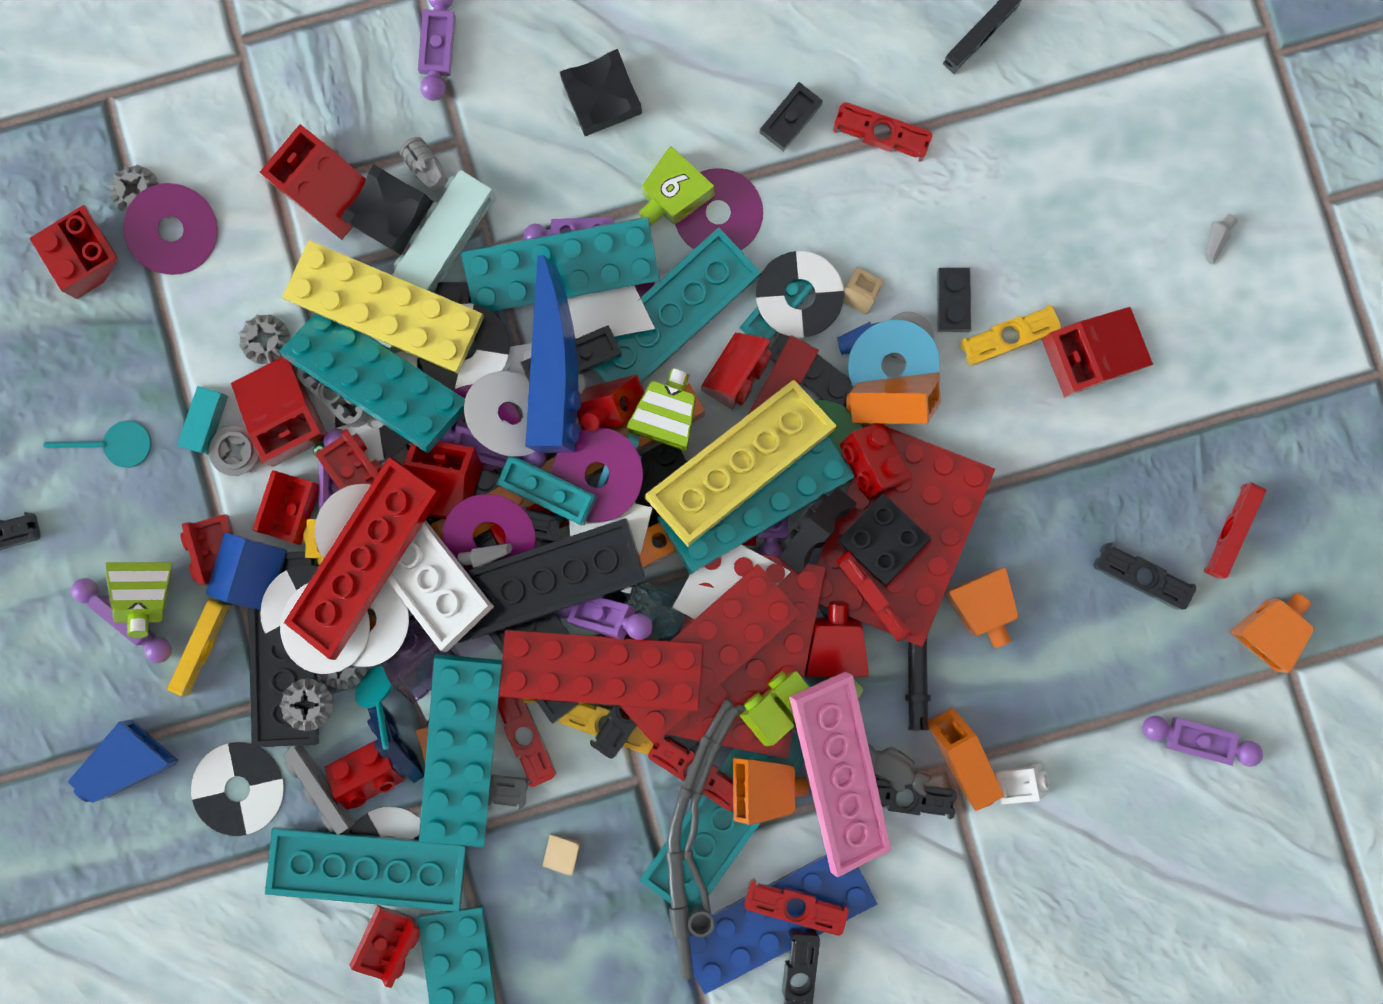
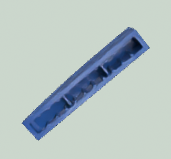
M538 255L525 447L538 453L575 452V443L579 440L577 410L581 407V395L578 383V357L574 326L557 265L544 255Z

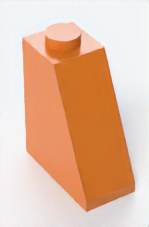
M939 372L858 382L851 392L847 394L846 408L848 412H851L852 423L928 424L941 403Z
M952 707L928 720L929 731L964 797L973 809L978 811L989 807L995 801L1004 797L977 735L958 712Z

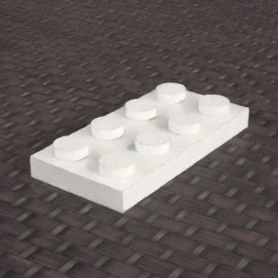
M425 520L387 581L439 650L447 652L494 606Z

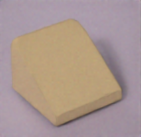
M856 267L844 290L843 303L863 314H868L884 280Z
M550 834L543 867L573 876L581 841Z

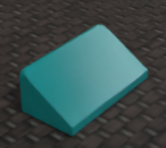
M197 386L177 446L208 455L210 442L216 434L228 396Z

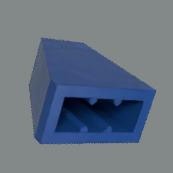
M132 719L119 721L69 779L68 783L75 788L74 793L78 798L85 802L94 803L175 766L179 760Z

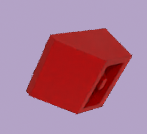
M82 205L29 238L60 290L75 299H79L103 284L118 261V257L85 205Z
M440 441L429 453L411 443L403 463L405 467L442 493L428 515L441 519H446L458 503L473 496L483 469L475 447Z

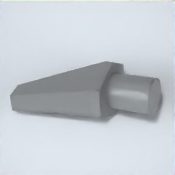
M1228 214L1221 222H1212L1205 253L1209 264L1215 263L1226 243L1231 238L1229 231L1238 222L1237 218L1232 214Z
M508 543L475 548L471 552H462L458 554V562L462 566L472 565L473 568H481L511 553L512 545Z

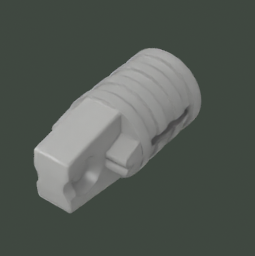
M421 137L410 138L402 144L399 152L400 156L416 178L433 192H437L445 185L448 179L443 168Z

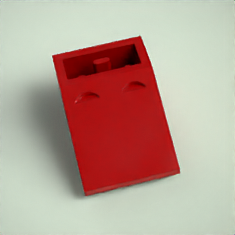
M299 124L259 173L281 193L339 239L343 240L353 227L342 220L341 217L361 192L366 178L323 141Z
M1131 307L1071 324L1052 331L1041 339L1064 398L1153 365Z
M735 332L702 383L701 391L731 410L734 409L736 404L743 406L752 391L753 378L755 377L759 380L768 366L769 357L772 354L768 350L770 340Z
M281 357L231 383L248 435L262 463L274 467L324 440L327 431L304 385L298 379L293 364L285 358Z

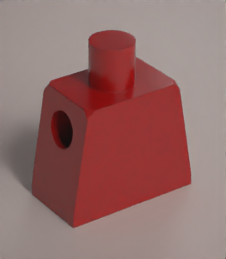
M638 374L586 387L580 394L581 407L577 410V417L582 429L592 432L596 431L599 427L611 428L626 423L632 417L645 393ZM621 396H623L625 399L619 403Z
M829 602L828 618L815 619L805 669L807 676L834 677L847 672L852 674L853 677H869L863 627L859 620L848 618L847 602Z

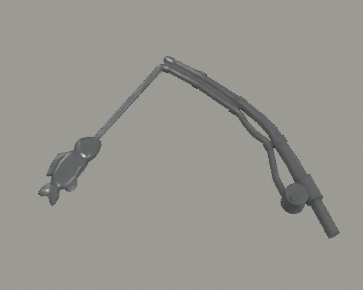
M728 698L720 705L721 708L699 742L700 745L683 785L680 787L670 821L667 839L668 852H666L671 899L669 914L672 937L676 938L681 979H691L694 977L689 936L692 934L699 938L706 937L714 928L708 890L694 862L692 847L698 829V804L714 760L735 718L746 710L744 705H736L734 707L733 701ZM794 726L790 731L798 734L797 728ZM868 744L875 776L889 781L891 787L898 792H903L906 785H912L918 794L927 796L924 785L932 778L929 774L914 772L911 765H914L915 762L894 747L876 751L873 746ZM689 799H692L690 832L684 850H681L682 823ZM684 859H686L699 888L702 905H694L689 910L684 886Z

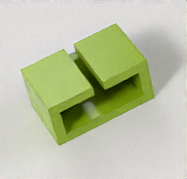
M782 671L768 683L771 688L762 696L760 693L752 696L744 704L746 710L739 715L764 746H773L795 726L792 723L795 719L789 697L810 688L797 671L787 674Z

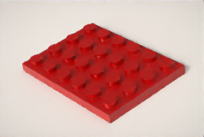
M886 426L912 477L904 483L881 491L874 498L867 499L864 492L859 488L854 475L846 494L857 504L847 516L835 522V529L825 543L816 564L817 566L826 567L818 604L829 609V602L831 601L847 602L848 617L891 634L836 562L838 558L848 552L839 543L840 537L882 494H885L931 537V541L902 569L887 587L857 559L856 561L911 631L903 640L923 648L995 468Z
M759 554L776 563L768 566L766 573L775 583H779L777 586L799 609L801 614L699 703V712L690 711L666 733L667 735L700 741L725 699H731L734 707L736 705H744L755 694L760 693L762 696L771 688L768 685L769 681L782 671L785 674L797 671L802 679H804L826 567L807 564L798 574L780 558ZM721 557L705 566V568L708 570L717 569L721 565ZM741 557L734 563V571L742 577L753 568L752 561L746 557ZM784 568L791 571L786 577ZM701 583V584H699V585H702V586L714 588V587H713L711 584H709V583ZM686 614L683 617L681 631L694 620ZM738 716L735 718L721 745L788 759L793 732L789 731L773 746H764L743 719Z

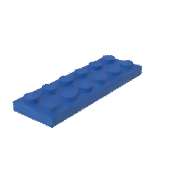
M827 854L767 885L782 889V891L783 887L809 893L816 896V901L821 900L841 906V908L844 903L849 910L847 920L877 905L859 867L840 877H836L830 871ZM745 897L711 914L714 920V928L708 936L702 938L695 937L692 934L689 936L693 973L705 995L788 952L791 949L792 939L788 933L791 928H799L801 933H806V929L812 928L748 911L744 905ZM793 898L787 904V911L793 916L801 915L805 910L806 904L800 898ZM816 930L818 935L824 933L823 931Z

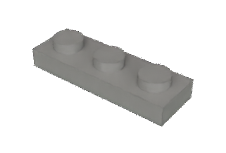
M303 745L295 746L283 754L287 760L285 762L287 770L294 778L298 777L305 787L303 789L304 795L311 804H317L323 813L321 819L328 830L331 832L335 831L339 835L356 824L346 808L333 798L328 781Z

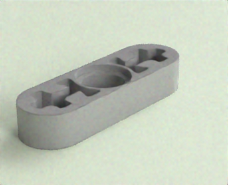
M297 368V377L300 382L341 422L356 428L363 426L370 417L368 413L341 395H338L333 400H329L327 397L329 387L314 379L300 368ZM346 402L356 407L355 411L357 414L355 417H352V413L343 406Z

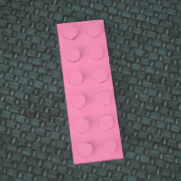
M843 672L789 697L830 871L836 877H840L891 851L853 675L847 672Z

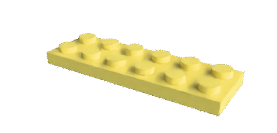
M308 240L282 296L284 300L457 374H459L484 318V315L478 311Z
M792 380L646 493L645 499L686 546L689 547L834 432L837 425L795 380Z

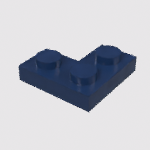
M383 705L389 748L384 750L382 748L376 706L367 708L370 715L367 723L377 737L374 744L379 754L383 758L389 757L391 759L392 765L399 775L405 774L413 783L422 779L424 772L418 755L401 738L394 716Z

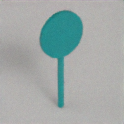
M121 421L109 428L103 441L44 442L43 447H103L104 453L111 463L119 467L131 468L141 464L147 458L151 449V438L148 431L141 424L133 421Z
M378 665L369 670L363 680L357 685L355 700L362 708L376 706L382 748L387 750L389 742L382 701L392 691L396 675L390 666Z

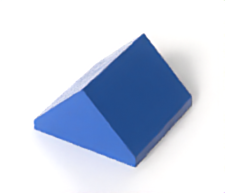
M225 532L206 594L227 603L261 610L263 596L271 582L280 575L287 550Z

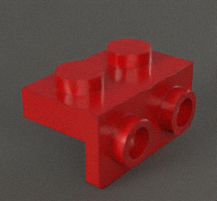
M875 423L856 430L840 443L842 455L845 461L849 463L856 477L857 484L867 499L874 498L881 491L904 483L912 477L884 423Z
M347 429L341 432V437L315 453V457L339 490L355 484H372L382 468L376 459L370 461L365 455L364 451L368 448L357 433L352 436Z
M272 470L256 515L253 531L301 545L304 530L307 527V519L311 517L318 496L319 484Z
M227 514L196 523L187 522L182 524L181 542L184 549L189 551L192 562L189 564V571L192 579L195 582L197 581L199 586H208L224 533L234 534L229 515Z
M374 741L324 766L333 798L346 809L360 807L370 798L380 793L389 792L396 785L404 781L403 775H399L393 767L391 759L389 757L383 758L379 754Z
M377 905L349 964L351 970L381 979L385 987L392 988L395 980L399 979L404 972L405 959L409 950L416 946L419 939V927L414 918Z

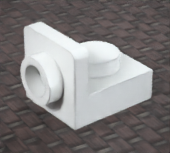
M1041 763L1033 764L1030 767L998 770L996 772L997 781L1004 794V797L1000 798L1002 805L1040 801L1046 796V791L1049 790L1048 774L1046 771H1042Z

